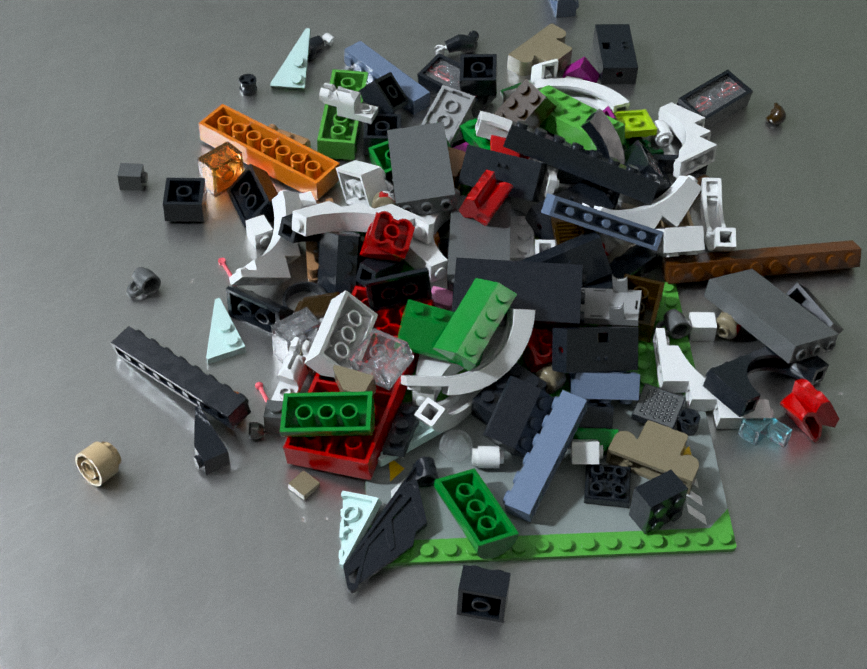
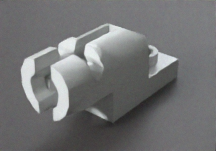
M324 83V88L320 90L319 100L327 105L337 107V116L372 124L378 114V107L361 103L360 92L345 89L341 86H338L336 89L335 85Z
M294 337L278 374L279 383L271 400L283 401L284 393H300L309 373L304 362L312 346L310 341L305 340L302 345L299 342L300 338Z

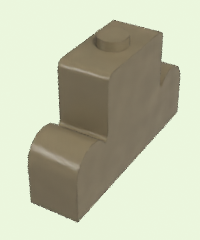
M552 23L508 54L507 69L520 76L531 75L532 66L558 59L557 73L565 69L571 63L572 47L565 44V30Z
M653 421L646 422L638 439L628 431L617 433L608 448L606 463L615 466L631 467V473L649 480L672 469L688 488V495L695 483L699 469V462L695 457L683 455L688 435Z

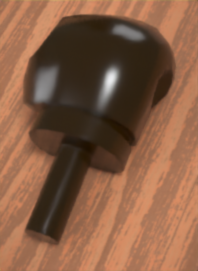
M774 103V108L770 111V115L766 117V121L777 126L785 121L786 113L781 105Z

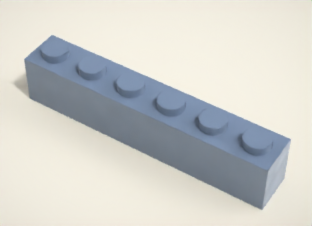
M359 41L344 49L345 64L355 71L368 72V81L370 83L391 72L410 101L409 104L403 107L405 110L415 115L430 106V92L363 42Z
M547 193L541 213L655 251H657L663 235L662 231Z
M562 390L559 397L556 396L551 406L552 412L550 415L545 416L541 433H537L532 443L534 447L531 453H526L523 459L524 466L521 472L517 471L513 479L514 486L511 491L508 490L503 499L507 513L530 523L587 411L586 399Z

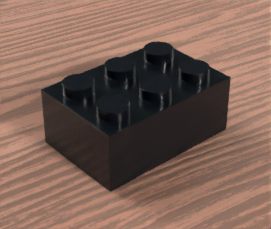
M516 362L500 379L486 386L472 399L471 414L487 425L510 376L541 388L545 392L547 383Z

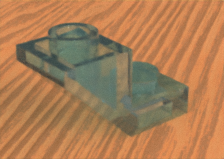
M744 418L738 431V435L755 446L766 436L782 448L788 444L792 433L791 428L775 418Z

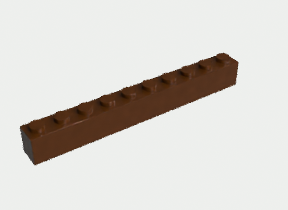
M853 240L734 250L731 252L699 253L697 255L662 257V276L668 284L707 281L712 278L750 269L764 276L860 267L862 249Z

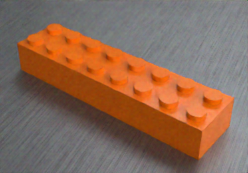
M224 104L220 105L198 123L201 141L247 165L252 164L266 171L270 177L301 193L311 191L316 201L339 181L336 168L340 166L339 162Z

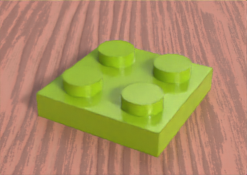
M646 109L613 112L617 121L625 124V138L648 137L657 134V128Z

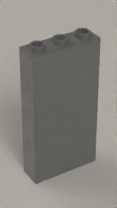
M444 122L387 130L396 206L416 215L457 210Z
M456 195L457 210H451L447 290H454L456 257L510 261L511 196H507L488 225L484 226L474 218L462 216L459 209L467 196Z
M753 269L709 279L704 297L724 313L731 315L739 325L790 364L831 352L835 348L839 335L837 332Z

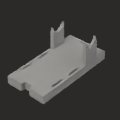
M442 85L421 125L444 122L446 138L452 146L460 131V125L473 119L471 109L476 101L475 96Z
M612 274L613 289L582 288L581 292H585V305H581L580 311H584V324L638 326L642 290H628V276L624 279H617Z

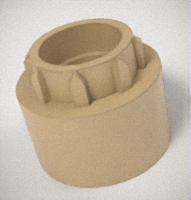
M104 441L101 443L94 442L75 456V462L81 475L90 484L100 486L118 473L121 456L111 443Z

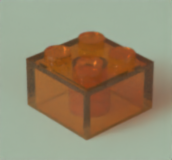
M228 141L198 158L200 178H205L206 190L214 198L226 192L244 171L242 152Z

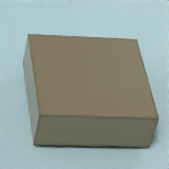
M304 470L288 483V489L304 501L320 487V482Z

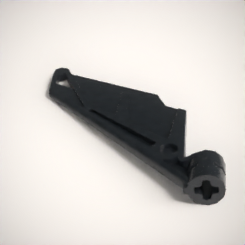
M422 457L415 464H412V470L344 564L343 569L349 593L357 592L360 584L413 548L416 534L427 527L419 486H433L435 479H439L433 458ZM358 570L355 583H351L349 576Z

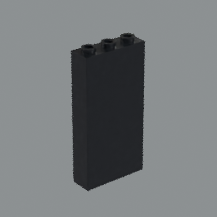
M456 257L452 312L457 310L472 283L478 278L498 282L515 292L517 295L509 309L535 310L532 329L553 330V328L579 327L580 324H584V311H580L581 305H585V292H581L582 285H586V273H582L583 265ZM508 310L498 327L506 326Z

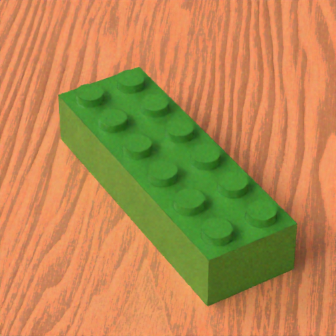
M333 69L330 84L335 85L336 89L338 86H341L345 89L359 92V90L368 85V72ZM325 104L317 138L318 152L329 158L355 160L362 121L337 116V107Z
M550 85L540 89L539 91L557 107L539 127L554 135L565 138V141L570 144L573 142L579 143L584 146L583 149L597 150L592 139L581 127L587 118L597 110ZM607 116L613 124L621 144H625V124Z

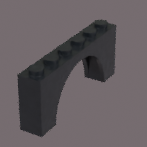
M293 214L282 217L278 231L280 237L292 244L308 241L320 242V234L305 237L292 230ZM361 235V243H360V252H361V248H362V245H363V242H364V239H365V237L362 236V235ZM360 256L361 263L355 281L365 286L364 280L401 273L405 260L402 259L401 262Z
M765 346L744 356H739L737 359L710 368L705 375L706 379L703 387L737 416L742 417L755 410L761 396L748 379L749 374L758 371H774L792 376L798 380L806 379L814 385L823 380L829 364L818 355L789 364L769 347Z

